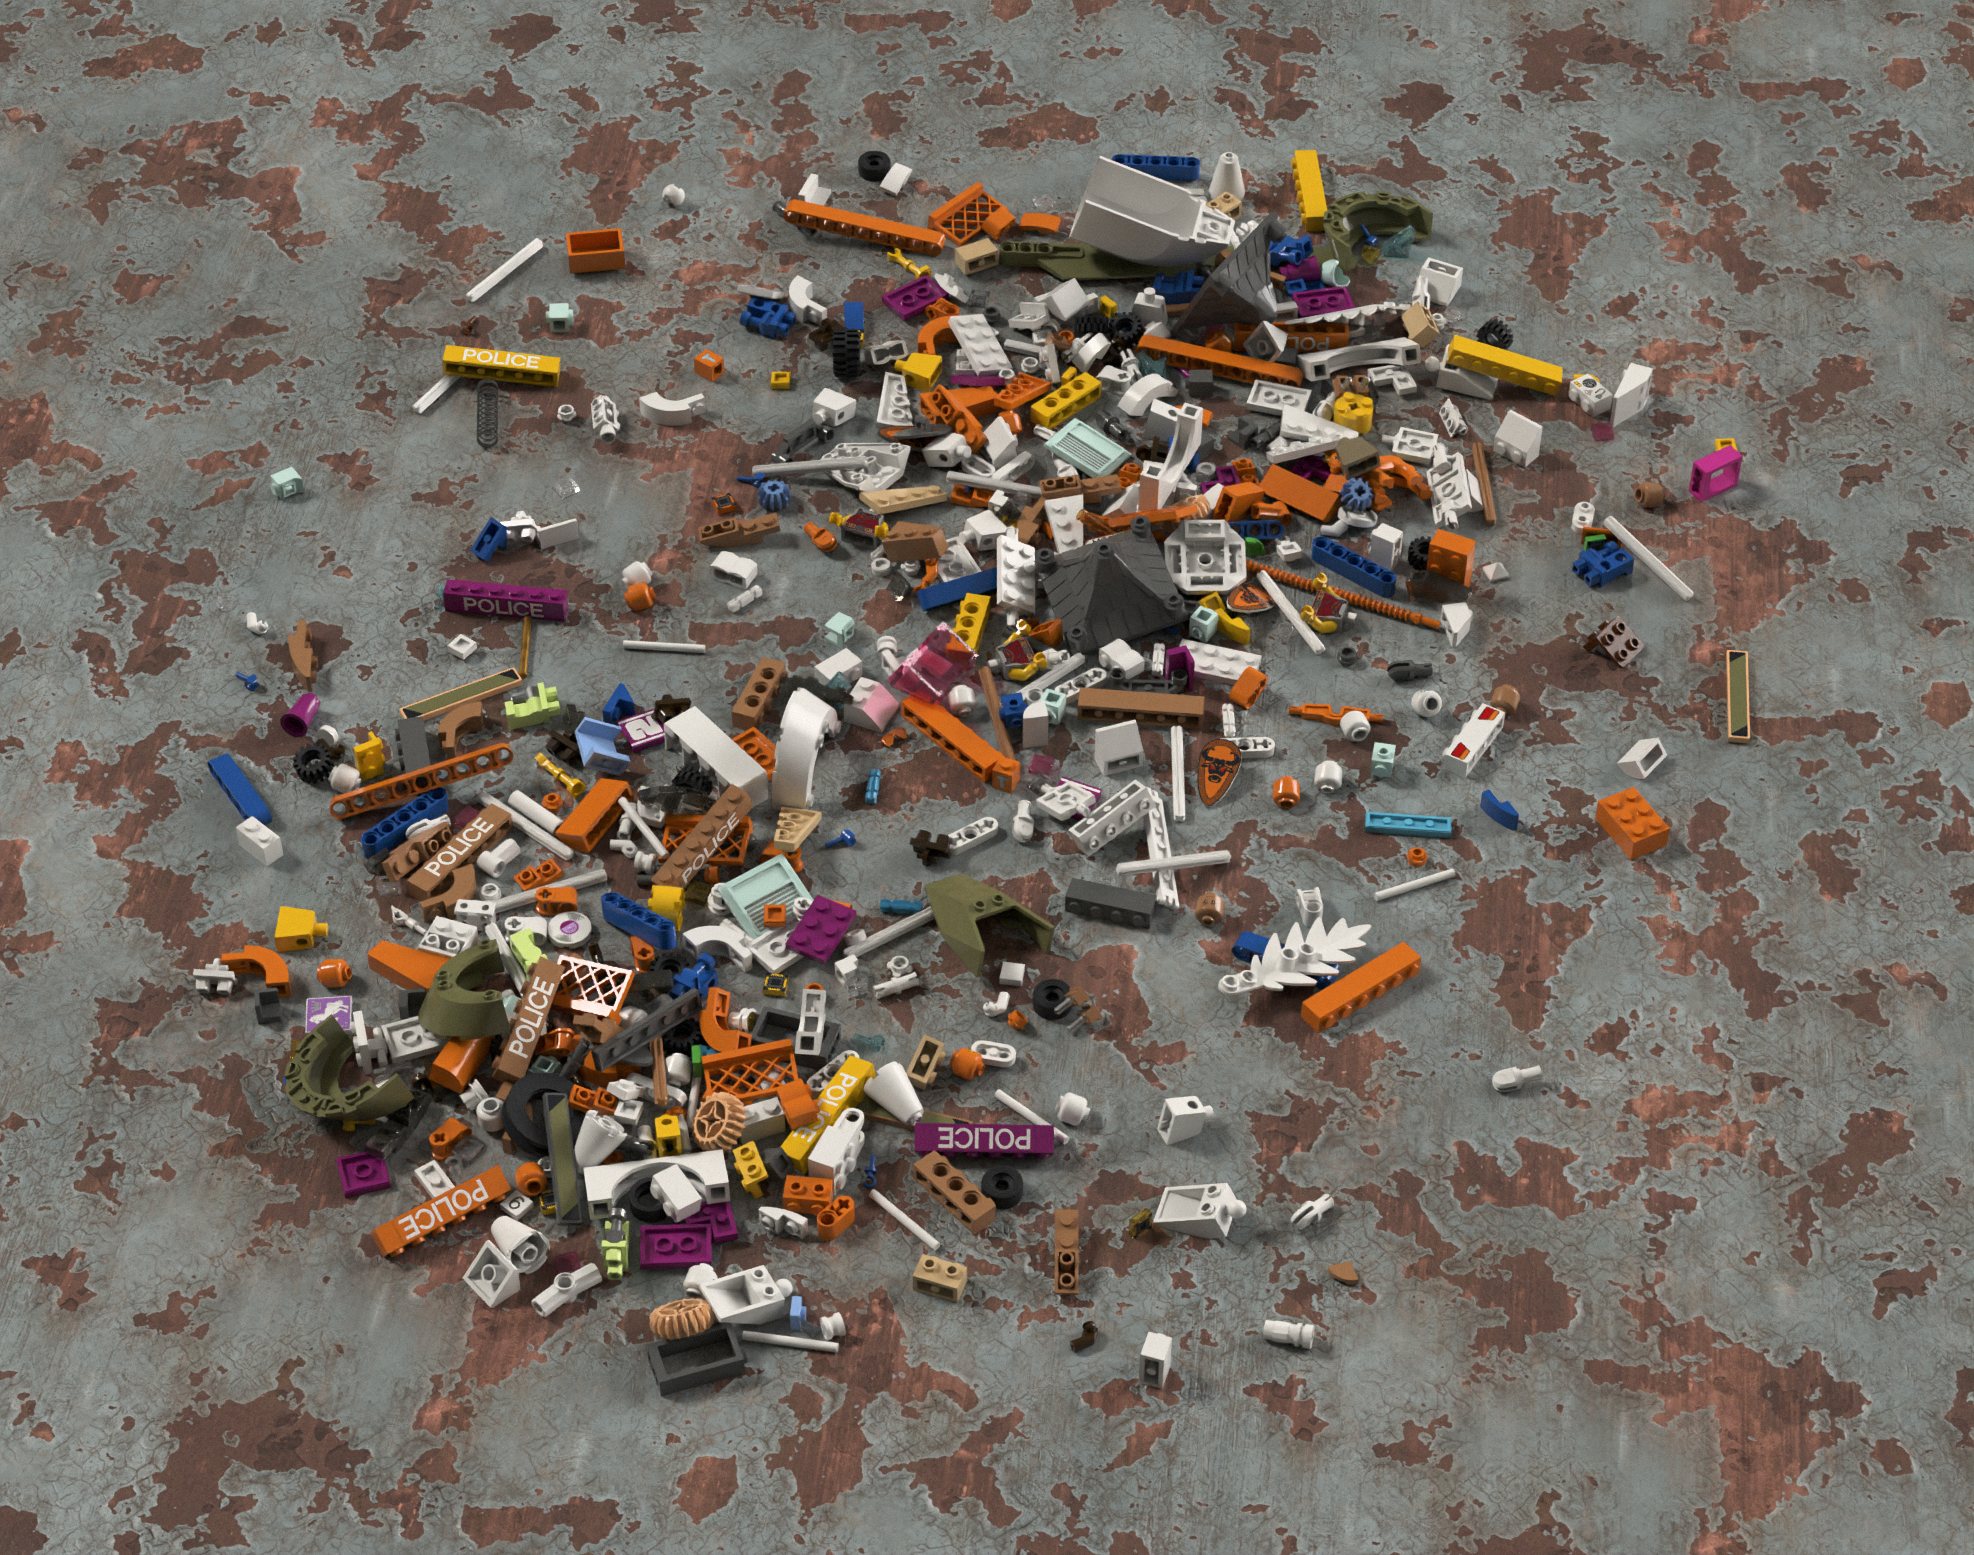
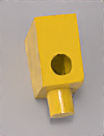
M911 353L907 361L897 359L894 370L902 372L906 385L924 392H930L942 372V356Z
M280 906L274 937L277 952L311 949L314 946L315 936H328V923H317L314 911Z
M665 1114L655 1118L659 1158L682 1155L678 1116ZM666 1145H673L674 1150L666 1152Z

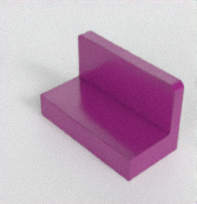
M1187 646L1168 649L1166 652L1165 680L1171 679L1173 670L1184 669L1188 673V681L1185 685L1188 691H1193L1195 661Z

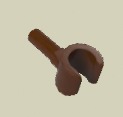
M473 316L467 322L461 321L463 328L460 332L470 335L473 331V325L471 324L477 317Z
M1033 614L1028 615L1027 621L1031 630L1040 624V617L1033 619Z

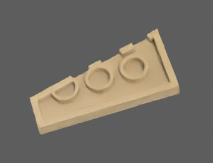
M932 485L929 487L860 492L859 499L881 515L947 501V493L939 486Z
M781 806V813L779 814L774 837V848L781 849L782 852L795 851L822 820V812Z

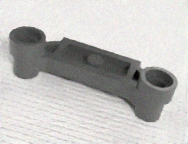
M809 419L783 437V442L778 451L772 454L771 461L776 464L794 462L792 454L817 437L826 443L831 442L835 436V430Z
M1113 668L1109 671L1111 690L1180 694L1185 691V684L1188 681V673L1184 669L1173 670L1170 680H1127L1125 678L1126 673L1122 668Z

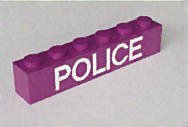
M447 579L443 591L445 611L518 618L530 616L532 619L565 622L569 608L567 590Z
M915 1123L914 1151L919 1152V1156L922 1157L935 1150L942 1153V1156L956 1157V1153H966V1157H979L980 1153H989V1158H1003V1154H1012V1158H1026V1154H1035L1037 1159H1049V1154H1054V1125Z

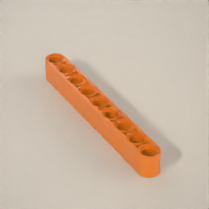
M795 199L788 202L783 214L784 220L790 224L932 256L941 254L946 241L944 234L938 231Z
M1143 335L1135 350L1136 355L1143 360L1161 364L1166 363V365L1188 370H1212V375L1254 384L1257 379L1299 388L1304 377L1303 371L1297 367L1153 335Z
M499 743L335 796L329 804L330 813L334 818L343 819L506 766L513 760L512 749L506 743ZM501 750L509 752V755L504 759L497 756ZM482 756L489 759L485 765L477 763V760ZM460 763L468 765V769L464 772H460L456 768ZM439 770H446L448 772L447 776L442 779L438 778L436 773ZM423 776L427 778V782L424 785H418L415 782L416 779ZM399 783H404L407 788L403 792H399L395 789V786ZM377 790H384L386 792L383 798H377L374 794ZM362 796L366 801L362 805H357L354 803V799ZM337 803H342L345 805V809L338 812L333 809V806Z

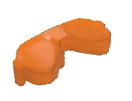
M898 727L885 734L880 744L890 747L893 744L894 736L905 739L907 737L906 729Z

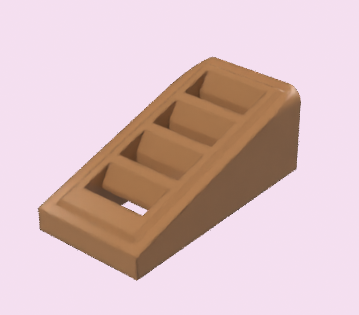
M1048 333L1044 346L1054 344L1055 350L1059 352L1070 350L1071 346L1066 337Z

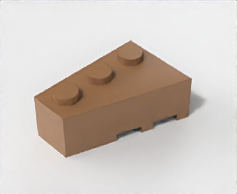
M898 521L882 540V545L890 562L941 558L949 548L941 527Z

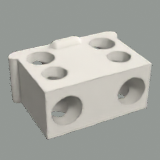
M459 899L457 900L454 914H456L458 922L462 923L464 921L469 925L476 926L477 931H485L486 926L484 923L490 925L496 922V903Z

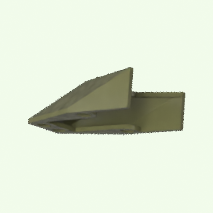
M962 873L925 885L924 889L940 935L976 978L980 977L985 955V948L975 922L976 920L994 915L1007 928L1022 926L1046 954L1050 953L1055 927L1003 892ZM1011 916L1017 921L1009 922L1005 918Z

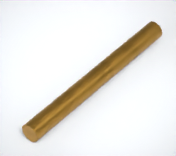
M525 616L523 620L519 675L522 679L527 677L532 622L530 616Z

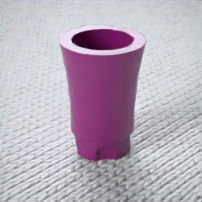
M1315 255L1302 260L1299 265L1288 264L1285 267L1279 268L1280 275L1286 276L1285 282L1303 278L1304 282L1321 280L1320 269Z
M310 692L303 694L291 709L281 717L280 723L286 733L294 737L306 735L309 725L320 706V700H318L317 696Z

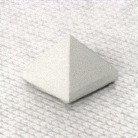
M1277 436L1267 446V449L1271 450L1270 448L1275 446L1289 447L1291 442L1281 436Z
M1497 562L1483 567V571L1490 582L1509 578V574L1502 563Z

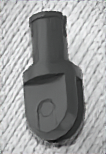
M1103 409L1096 413V423L1105 433L1113 434L1119 441H1121V438L1124 440L1127 437V430L1119 425V419L1110 411Z
M1403 660L1390 663L1387 667L1389 677L1394 680H1412L1415 676H1432L1433 667H1431V663L1414 664L1412 660Z

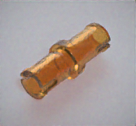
M1084 508L1078 512L1076 519L1089 527L1088 529L1092 533L1095 532L1100 536L1114 534V531L1104 525L1100 518H1095Z

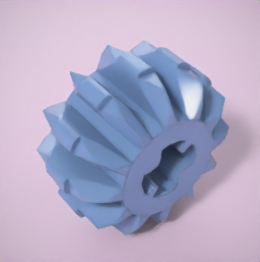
M1362 477L1357 480L1351 478L1349 482L1347 481L1343 484L1340 494L1343 496L1341 502L1347 503L1345 508L1351 506L1352 511L1357 509L1363 511L1365 507L1367 508L1371 505V500L1375 495L1371 493L1373 488L1367 486L1369 481L1363 483Z
M777 479L761 483V487L757 491L760 505L764 506V509L770 508L772 511L774 509L781 510V507H787L791 499L789 485L785 484L784 481L778 482Z

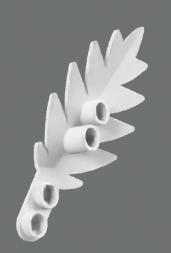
M1384 302V305L1373 304L1285 321V324L1313 323L1325 319L1328 322L1333 321V323L1364 326L1365 315L1369 316L1376 312L1377 309L1381 310V314L1396 315L1397 311V316H1401L1411 305L1399 304V306H1395L1394 302Z
M1318 917L1313 923L1304 943L1299 923L1295 922L1283 949H1281L1277 933H1273L1266 946L1262 963H1260L1258 956L1254 955L1250 970H1244L1236 975L1224 976L1219 981L1218 988L1223 994L1233 996L1259 988L1282 991V985L1314 986L1317 981L1306 975H1338L1339 970L1327 964L1355 962L1356 958L1342 951L1364 948L1366 943L1359 939L1371 929V925H1358L1348 928L1345 919L1341 918L1330 930L1328 936H1326L1322 919Z

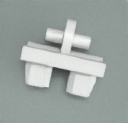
M517 511L516 517H512L511 521L500 522L507 527L508 544L515 543L517 535H521L523 541L533 542L535 533H538V529L541 528L536 526L535 521L531 519V516H526L524 511Z
M215 958L213 964H206L205 970L194 969L193 976L196 980V990L198 993L203 994L210 992L211 984H218V994L230 995L233 985L237 986L238 979L235 978L234 971H228V965H222L220 958Z

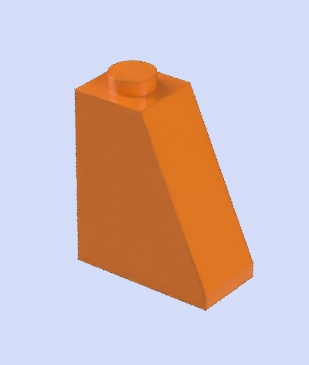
M1251 481L1222 487L1211 520H1225L1226 522H1239L1251 514L1252 505L1257 501H1262L1265 490Z

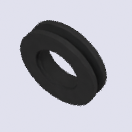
M533 1073L519 1079L506 1097L501 1112L502 1123L510 1139L529 1154L538 1157L549 1156L546 1130L539 1128L530 1120L526 1112V1104L535 1099L543 1100L542 1096L544 1093H567V1099H569L574 1083L552 1073ZM569 1108L574 1150L586 1112Z

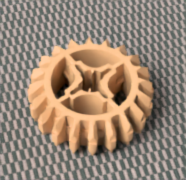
M1202 494L1185 498L1167 507L1173 508L1197 504L1198 513L1191 514V518L1185 520H1202L1211 512L1210 503ZM1184 520L1176 523L1163 522L1161 527L1166 533H1173Z
M721 1091L719 1093L714 1092L712 1096L706 1097V1102H700L701 1107L696 1109V1117L692 1118L694 1124L691 1128L694 1131L691 1136L695 1138L694 1143L702 1150L713 1151L723 1149L724 1154L726 1150L732 1149V1144H737L738 1137H742L741 1131L746 1128L743 1123L747 1120L744 1116L747 1110L743 1108L744 1103L736 1098V1096Z
M684 1298L683 1300L668 1302L666 1305L656 1308L649 1317L650 1328L653 1336H656L658 1339L688 1338L709 1329L714 1324L715 1314L706 1299Z

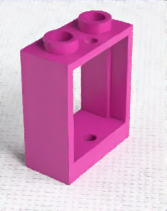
M1729 445L1694 461L1688 492L1700 502H1703L1737 486L1743 456ZM1723 469L1722 474L1711 479L1713 473Z

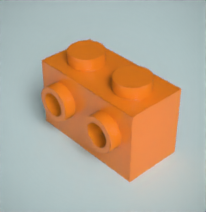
M787 1175L783 1192V1209L794 1213L818 1215L833 1200V1179Z

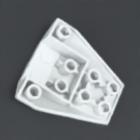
M841 443L836 445L832 451L823 455L820 460L865 456L867 458L866 468L824 472L844 486L857 491H877L887 489L903 476L911 449L910 446L900 443Z

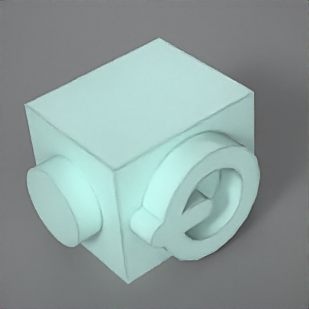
M569 303L550 304L549 311H546V323H550V333L569 332L570 326H574L573 309H569Z
M1200 606L1190 617L1189 635L1207 643L1217 631L1218 613L1212 609Z
M1047 688L1039 702L1045 701L1048 712V724L1058 725L1066 712V694Z
M1375 742L1370 775H1376L1380 779L1383 777L1391 778L1396 745Z

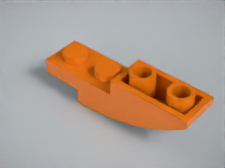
M939 384L927 399L944 422L954 427L957 434L965 437L972 453H977L988 440L981 431L982 425L952 393Z

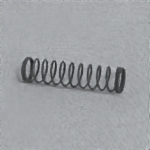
M484 379L477 385L476 438L477 443L481 447L491 448L498 442V384L492 379ZM485 383H492L496 386V388L487 386L480 389ZM485 388H492V389H494L495 391H494V392H490V391L482 392L481 390H483V389H485ZM482 399H486V400H492V399H494L495 402H490V401L483 402V401H481V400H482ZM482 404H485V405H492V404H494L495 407H489V406H487V407H482L481 405H482ZM483 409H485V410H492V409H494L495 412H489V411H488V412H482L481 410H483ZM483 414H485V415H492V414H494L495 417H489V416H488V417H482L481 415H483ZM483 419H485V420H492V419H494L495 422H482L481 420H483ZM483 424H485V425H492V424H493V425H495V427H482L481 425H483ZM483 429H485V430H494L495 432H492V431H481V430H483ZM481 435H494L495 437L491 439L483 438ZM479 437L484 440H493L495 438L496 440L494 443L485 444L480 441Z

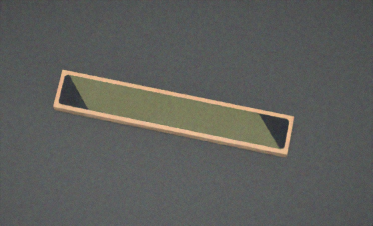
M1727 650L1728 742L1749 744L1748 652Z
M513 667L399 709L400 715L403 719L423 716V721L450 712L464 704L477 702L523 685V681Z

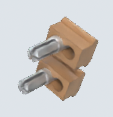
M1355 375L1352 379L1351 377L1348 378V376H1336L1332 380L1335 397L1340 398L1345 392H1351L1350 384L1354 394L1368 397L1370 377Z
M1081 986L1070 988L1069 992L1064 995L1065 1000L1054 1008V1011H1057L1056 1014L1059 1015L1068 1007L1080 1006L1082 1003L1088 1002L1089 998H1092V1005L1082 1006V1010L1076 1014L1078 1018L1067 1026V1030L1070 1033L1074 1032L1081 1025L1093 1024L1096 1020L1102 1019V1015L1096 1008V996L1093 993L1088 994Z

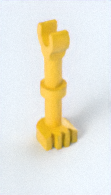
M895 248V254L887 252V259L889 261L900 263L906 271H911L915 274L916 280L925 275L932 276V270H930L929 266L925 265L918 268L913 261L907 260L902 256L900 249Z
M539 753L534 758L543 769L553 774L554 779L563 782L567 786V792L572 798L576 799L577 796L584 792L583 789L587 788L578 778L571 779L567 776L566 771L562 768H557L542 753Z

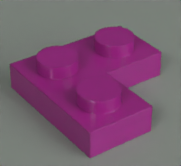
M951 375V383L958 384L960 388H970L971 385V388L991 386L992 389H997V385H1005V377Z
M1313 454L1301 457L1289 471L1307 480L1315 476L1326 481L1329 475L1333 474L1330 472L1329 465L1324 463L1322 458Z
M1235 466L1216 467L1215 476L1217 481L1200 483V490L1202 495H1204L1218 483L1224 487L1240 484Z
M707 1201L701 1202L700 1211L685 1218L686 1224L711 1223L715 1243L738 1239V1232L729 1201L707 1204Z

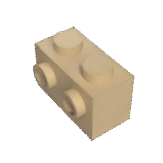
M1228 192L1217 196L1205 204L1213 210L1215 208L1233 220L1241 216L1242 201Z
M988 238L955 248V264L965 276L998 265V249Z
M1418 301L1401 315L1404 322L1403 327L1409 333L1408 338L1418 343L1422 348L1440 334L1430 311Z
M925 1034L923 1035L906 1072L913 1086L925 1090L928 1084L932 1086L937 1075L934 1072L936 1065L941 1066L946 1056V1053L943 1052L945 1043Z
M922 1254L913 1274L914 1291L958 1303L967 1283L966 1266Z

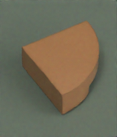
M1351 1261L1328 1266V1273L1333 1279L1346 1282L1347 1285L1358 1284L1359 1279Z

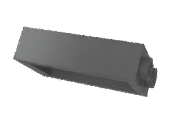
M764 1006L761 1014L756 1015L753 1031L750 1030L748 1033L752 1035L751 1046L775 1042V1040L761 1037L767 1024L798 1031L801 1015ZM825 1021L823 1038L825 1040L819 1055L795 1054L796 1065L821 1070L831 1062L841 1041V1024Z
M727 1322L712 1326L704 1332L697 1333V1335H692L688 1338L667 1339L646 1344L648 1361L660 1396L745 1374L744 1363H748L745 1349H740L739 1347L741 1340L738 1330H733L731 1323ZM725 1340L729 1341L734 1357L667 1375L661 1358Z

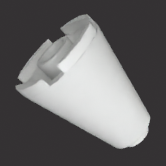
M1232 152L1223 153L1219 158L1209 187V194H1211L1212 199L1225 192L1230 193L1239 200H1242L1245 195L1238 156Z
M891 1062L876 1071L879 1075L874 1080L871 1077L868 1079L864 1086L865 1093L904 1124L915 1125V1123H919L923 1119L924 1109L903 1066L900 1063Z
M595 1110L587 1111L574 1147L576 1175L579 1177L584 1175L583 1168L599 1166L628 1135L623 1133L625 1129L612 1118L606 1115L603 1118L596 1116L598 1111Z
M501 1216L493 1222L491 1233L500 1251L518 1269V1274L524 1272L531 1274L545 1263L547 1259L546 1252L547 1249L550 1250V1243L544 1234L508 1216Z

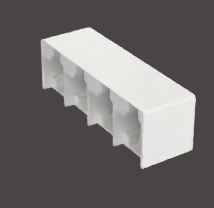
M694 706L664 723L666 750L673 748L683 757V766L690 764L694 768H699V772L703 770L705 772L704 775L710 777L708 781H712V785L718 790L719 798L731 784H734L749 794L753 807L768 799L766 770L697 707Z

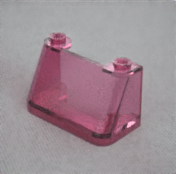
M942 622L886 682L891 687L933 705L936 702L939 705L947 696L944 692L964 671L967 673L971 671L976 665L973 661L979 655L946 623Z

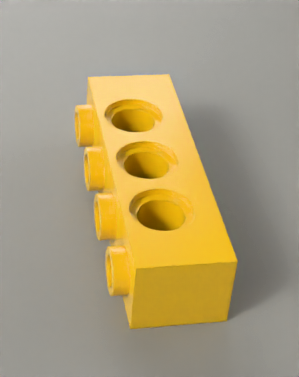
M1087 372L1082 373L1056 391L1048 394L1045 398L1034 403L1031 406L1030 421L1051 430L1101 398L1102 382Z
M966 593L965 600H961L960 614H957L955 618L956 628H952L951 642H947L946 653L949 654V663L967 666L974 665L990 614L991 596Z

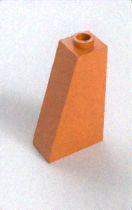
M991 386L948 390L976 419L999 412V407L994 405V400L998 393ZM932 392L920 393V410L930 420V424H946L927 399Z
M383 940L375 947H372L369 953H367L369 969L406 990L425 988L426 992H428L437 971L450 960L446 957Z

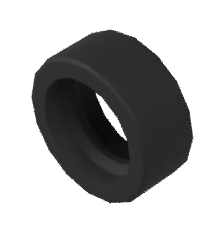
M652 1177L638 1180L629 1191V1203L632 1214L640 1221L648 1223L661 1221L668 1216L662 1204L647 1207L638 1203V1199L642 1195L651 1193Z

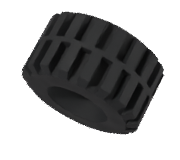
M834 329L833 373L835 377H858L860 374V333L858 329Z

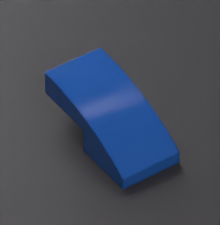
M1303 278L1285 282L1289 297L1294 292L1325 289L1322 280L1304 283Z
M844 302L845 327L847 329L864 330L863 302Z
M1490 790L1482 792L1480 804L1482 810L1500 825L1513 831L1517 830L1519 814L1509 801L1500 803Z

